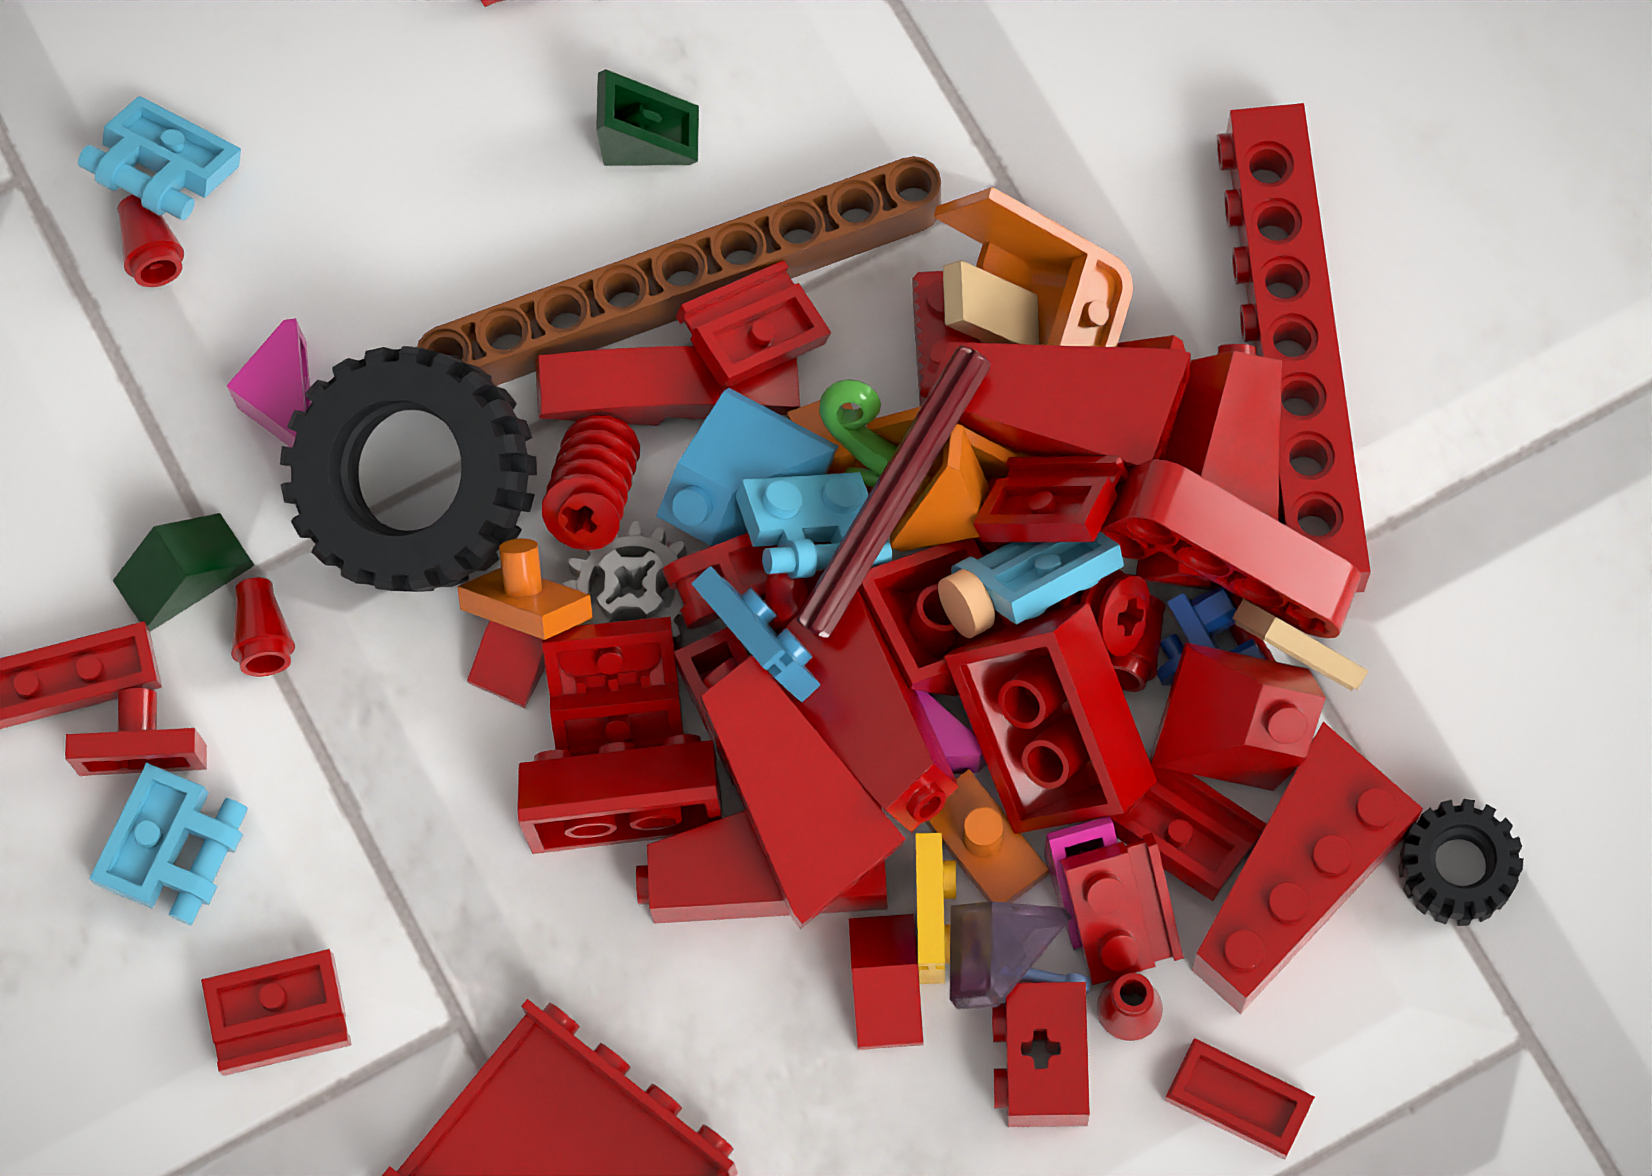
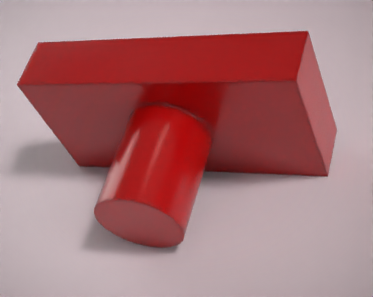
M128 688L118 692L117 732L66 734L65 759L79 776L142 773L146 763L168 772L207 770V744L195 728L157 730V692L146 688Z

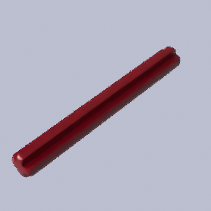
M964 345L956 348L797 614V621L811 632L825 638L831 635L990 369V362L978 351Z

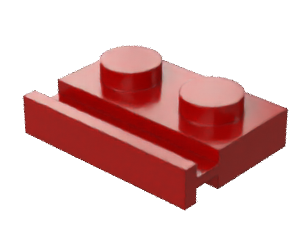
M784 260L681 304L675 316L680 324L685 323L691 332L690 341L722 390L825 345L832 333L799 282L794 284L787 274L789 267Z
M1120 456L1009 457L1006 462L1009 470L1006 478H998L973 525L983 542H1094L1118 497L1115 486L1118 481H1126L1129 473Z
M1152 766L1157 782L1125 813L1110 816L1113 821L1116 838L1129 845L1142 841L1143 835L1152 833L1158 844L1163 869L1213 902L1245 859L1254 843L1258 841L1267 823L1192 774Z
M1152 833L1143 835L1142 841L1125 845L1122 841L1060 860L1086 972L1091 979L1092 985L1116 979L1128 973H1136L1156 967V961L1173 957L1174 961L1184 959L1158 844Z
M330 949L201 979L212 1040L216 1048L217 1067L223 1076L352 1045L345 1019L346 1013L335 958Z

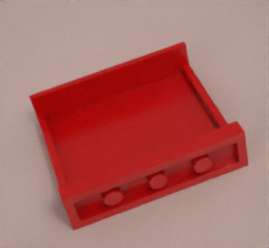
M526 999L521 1006L525 1013L521 1021L400 1168L396 1171L389 1166L382 1176H736L738 1172L735 1163L728 1158L734 1148L718 1133L705 1124L695 1132L676 1117L682 1110V1107L666 1092L653 1083L644 1091L628 1079L625 1075L631 1067L613 1050L600 1043L593 1051L575 1037L574 1034L580 1026L565 1012L550 1002L541 1010L529 999Z

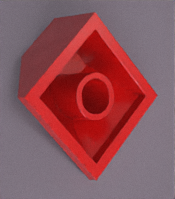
M1185 642L1149 761L1151 766L1274 791L1307 758L1326 697L1308 668Z

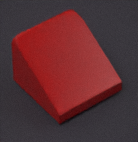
M489 621L467 682L522 708H526L545 670L542 639Z

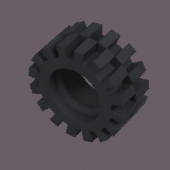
M1452 799L1443 801L1438 809L1433 811L1430 807L1421 814L1418 822L1412 825L1400 852V856H1402L1401 862L1398 866L1399 878L1404 877L1406 882L1403 890L1408 899L1414 895L1419 901L1416 908L1425 915L1430 910L1437 914L1435 919L1437 922L1447 924L1449 919L1458 920V926L1470 925L1473 919L1479 918L1480 922L1489 919L1494 911L1497 909L1500 911L1506 904L1519 882L1518 877L1523 870L1524 858H1519V852L1522 849L1519 836L1512 838L1510 831L1513 825L1506 817L1501 822L1493 816L1497 809L1488 804L1485 805L1483 810L1474 808L1475 800L1463 799L1461 805L1453 806ZM1455 839L1466 840L1476 845L1485 859L1486 868L1484 876L1476 883L1466 886L1455 885L1445 880L1439 873L1435 861L1436 852L1441 845Z

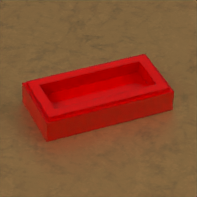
M1194 1038L1164 1101L1285 1160L1315 1096Z

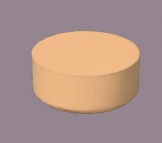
M961 569L939 581L938 593L941 604L950 622L960 634L966 638H972L993 626L995 610L992 600L985 586L975 574Z

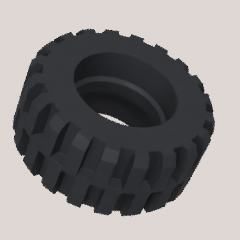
M402 346L401 349L395 350L386 347L365 351V357L361 360L347 358L333 366L332 372L335 377L329 382L316 380L305 393L306 397L312 401L306 412L294 410L287 428L297 432L293 448L282 446L280 465L291 467V482L280 484L284 503L296 505L299 515L295 516L291 523L300 538H311L315 543L311 552L326 566H336L341 569V576L354 583L375 586V589L404 592L434 591L435 588L454 587L469 581L471 573L486 571L500 560L496 553L499 550V546L506 541L517 539L522 531L516 525L521 511H531L535 494L527 492L528 475H537L536 456L528 455L525 441L533 437L527 421L519 419L515 415L513 409L517 403L506 389L496 387L491 382V375L477 366L461 361L460 358L410 346ZM420 410L442 420L453 433L460 451L461 478L453 502L436 522L422 529L404 531L381 523L368 508L359 483V462L367 439L383 420L399 411Z

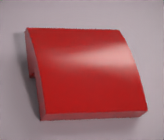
M671 616L579 625L546 640L542 639L550 694V717L555 750H568L572 752L573 756L598 754L599 747L615 742L635 743L637 749L663 746L662 741L668 737L684 734Z

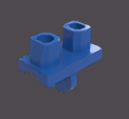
M1224 587L1206 592L1194 599H1190L1183 592L1167 601L1190 643L1221 650L1214 636L1234 625L1235 620L1232 618L1238 609ZM1172 634L1160 642L1169 659L1168 662L1157 670V677L1162 686L1173 683L1184 646L1177 634ZM1253 638L1229 651L1266 659Z

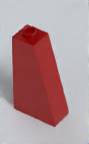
M948 342L941 362L932 360L929 363L922 381L920 397L925 399L928 397L956 348L961 345L970 347L989 360L990 369L957 424L996 444L1038 457L1120 456L1128 471L1146 461L1161 459L1190 378L1191 353L1180 349Z
M1248 344L1218 346L1217 355L1191 360L1190 378L1177 412L1165 460L1177 463L1278 521L1282 360L1257 356L1256 347ZM1158 552L1144 559H1138L1136 575L1140 576L1143 580L1206 590H1215L1222 587L1163 552Z
M859 588L833 632L827 638L818 636L803 627L797 621L796 616L784 629L787 628L813 656L805 664V667L821 685L801 702L777 681L768 670L766 671L852 775L887 813L912 833L922 822L935 817L944 807L946 799L959 787L916 690L909 688Z
M753 655L749 656L741 664L734 657H731L703 680V683L709 690L701 695V707L790 916L801 930L898 850L906 839Z
M866 790V792L871 796V798L876 802V804H877V805L881 808V810H882L881 805H880V804L872 797V795ZM746 810L647 844V865L636 866L638 905L649 904L654 924L790 916ZM885 860L820 914L888 910Z

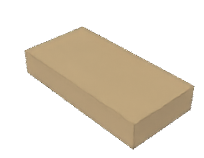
M962 260L943 266L946 326L986 343L1040 345L1037 294Z
M1245 599L1242 600L1232 618L1237 626L1351 691L1353 688L1359 689L1369 672L1362 666Z

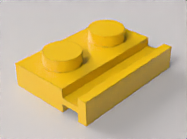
M915 833L919 984L945 983V964H958L957 924H944V900L956 899V860H943L942 833Z

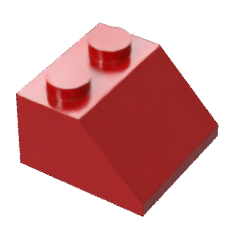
M974 538L940 544L870 568L859 587L911 690L949 696L959 695L944 656L952 650L1014 624L995 610L994 624L990 629L972 638H966L952 625L943 609L938 593L939 581L951 575L952 566L970 556L977 560L983 557Z

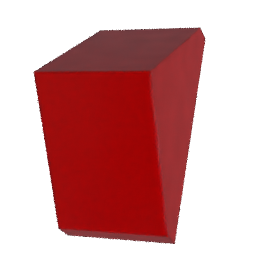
M914 914L848 919L858 1050L924 1045Z

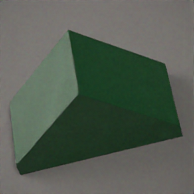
M607 69L598 72L596 131L604 166L691 165L698 162V105Z
M221 513L154 526L113 579V582L138 621H145L151 632L255 565Z

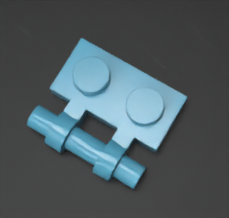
M138 96L104 126L102 145L110 148V150L104 152L92 145H87L79 155L78 165L95 174V181L98 184L112 191L121 188L140 198L141 205L153 213L163 215L167 212L184 221L192 213L195 200L180 191L186 188L206 198L239 167L241 148ZM139 163L157 174L151 177L134 167Z
M856 472L744 479L741 481L735 496L753 547L777 545L776 548H765L763 551L762 563L767 574L787 573L791 579L813 577L816 570L825 569L869 495L861 473ZM888 540L872 566H879L891 561L892 549ZM814 542H831V544H813Z
M146 763L89 879L96 886L153 909L163 886L179 892L168 915L177 921L192 926L202 904L209 905L218 888L213 881L227 852L234 853L243 836L238 829L248 808L235 800L225 798L215 819L204 815L200 811L209 794L204 786ZM192 834L203 839L204 842L190 871H187L174 864L188 835Z

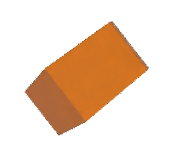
M956 424L892 531L890 535L892 549L902 552L980 537L973 522L991 490L962 425Z

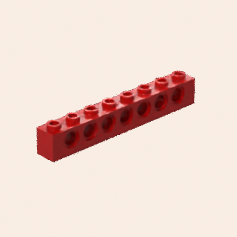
M1304 103L1230 110L1226 133L1217 134V155L1220 171L1230 170L1233 190H1225L1224 193L1225 216L1228 227H1238L1240 247L1232 248L1233 275L1236 285L1246 284L1248 304L1240 305L1241 335L1243 342L1253 341L1257 356L1282 360L1278 521L1355 566L1361 573L1356 593L1364 592L1371 570ZM1258 170H1270L1276 173L1280 180L1274 183H1263L1254 178L1252 173ZM1267 226H1276L1282 228L1289 236L1283 240H1270L1264 237L1259 230ZM1274 283H1285L1290 285L1297 294L1290 298H1279L1272 295L1267 287ZM1291 340L1300 344L1305 353L1296 357L1285 356L1274 345L1280 341ZM1299 398L1308 402L1314 411L1308 415L1297 416L1288 412L1282 403L1288 399ZM1298 457H1308L1315 460L1320 465L1322 471L1315 475H1303L1294 470L1290 462ZM1308 516L1319 517L1329 525L1331 531L1321 536L1310 535L1302 530L1298 521Z

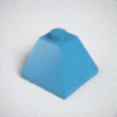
M727 388L678 461L656 517L710 546L746 534L748 531L735 496L742 480L827 474L839 446L744 395Z

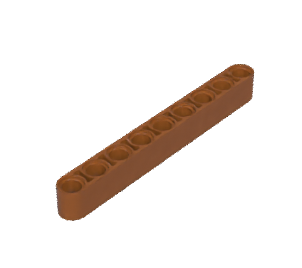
M916 156L902 158L434 327L422 336L418 341L417 347L446 355L459 356L463 362L477 366L491 375V382L498 386L536 372L535 360L539 355L597 350L677 320L675 316L681 304L784 260L789 267L787 274L792 279L924 231L937 221L933 216L936 207L941 205L940 173L935 165L925 158ZM909 188H919L928 193L925 198L919 201H908L899 196L902 191ZM856 208L863 209L871 214L867 219L855 223L841 217L846 211ZM797 229L807 230L813 234L804 243L796 244L784 239L787 233ZM739 250L749 251L755 255L746 264L736 265L725 260L729 254ZM680 271L692 272L697 276L693 282L683 286H676L667 282L671 275ZM622 292H630L639 296L633 304L626 307H616L609 303L613 296ZM564 313H572L580 317L576 324L569 328L560 329L551 325L555 317ZM514 334L521 337L519 343L511 349L499 350L492 347L496 339L503 335Z

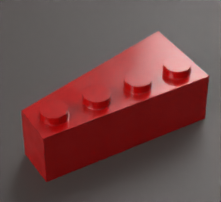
M1323 721L1311 743L1307 758L1298 766L1200 945L1194 959L1192 971L1241 1015L1408 835L1412 825L1417 822L1423 808Z

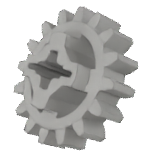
M632 521L628 536L620 537L617 533L614 541L604 548L586 551L589 556L587 560L570 558L568 562L570 571L578 580L563 582L564 586L590 594L591 597L592 587L598 575L602 578L604 584V591L596 597L597 604L592 606L593 618L583 622L581 625L671 616L674 644L679 646L683 642L678 625L679 623L685 624L680 613V609L684 604L679 592L675 589L674 598L669 608L664 605L661 598V593L669 586L662 569L669 563L687 555L686 546L682 540L674 542L667 547L664 528L658 526L650 537L642 536L639 522ZM639 555V556H643V557H642V558H635V557H625V556ZM628 585L636 591L643 587L645 594L639 598L631 593L623 596L621 590Z

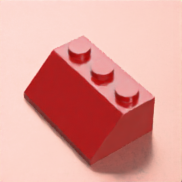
M1089 602L1044 612L1035 618L1024 620L1017 625L1014 623L952 650L944 656L1014 834L1123 814L1157 782Z
M682 734L664 739L662 741L663 746L637 749L635 743L615 742L599 747L598 754L573 756L572 752L568 750H548L534 755V761L519 763L518 822L532 854L665 839L722 819L723 809L718 763L713 740L701 741V737L698 735Z

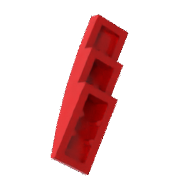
M694 346L599 349L539 355L535 360L539 419L577 421L592 415H604L622 420L626 424L659 426L666 417L705 420L724 392ZM797 357L729 388L779 415H787V412L800 408Z

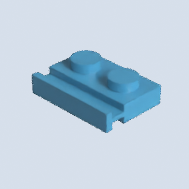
M711 566L691 583L765 670H768L797 699L803 702L821 685L805 667V664L813 656L787 628L779 635L773 630L769 623L777 617L776 613L751 587L741 595L729 582L721 578Z

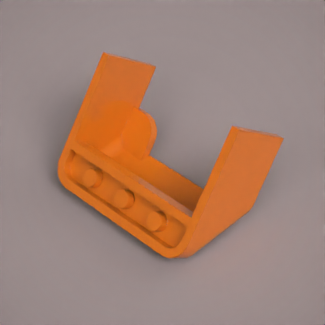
M994 187L936 207L934 218L982 244L976 267L1037 294L1040 345L1117 347L1133 293L1130 272L1118 257ZM922 406L875 418L866 427L898 447ZM964 427L986 480L990 481L994 476L1006 478L1009 472L1006 462L1009 457H1038L996 444Z

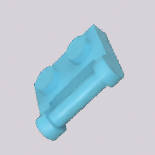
M1099 532L1094 542H1010L978 560L971 556L952 566L951 572L953 574L961 569H965L975 574L988 591L994 609L1017 625L1024 620L1041 615L1048 607L1077 591L1093 587L1101 578L1124 567L1120 545Z

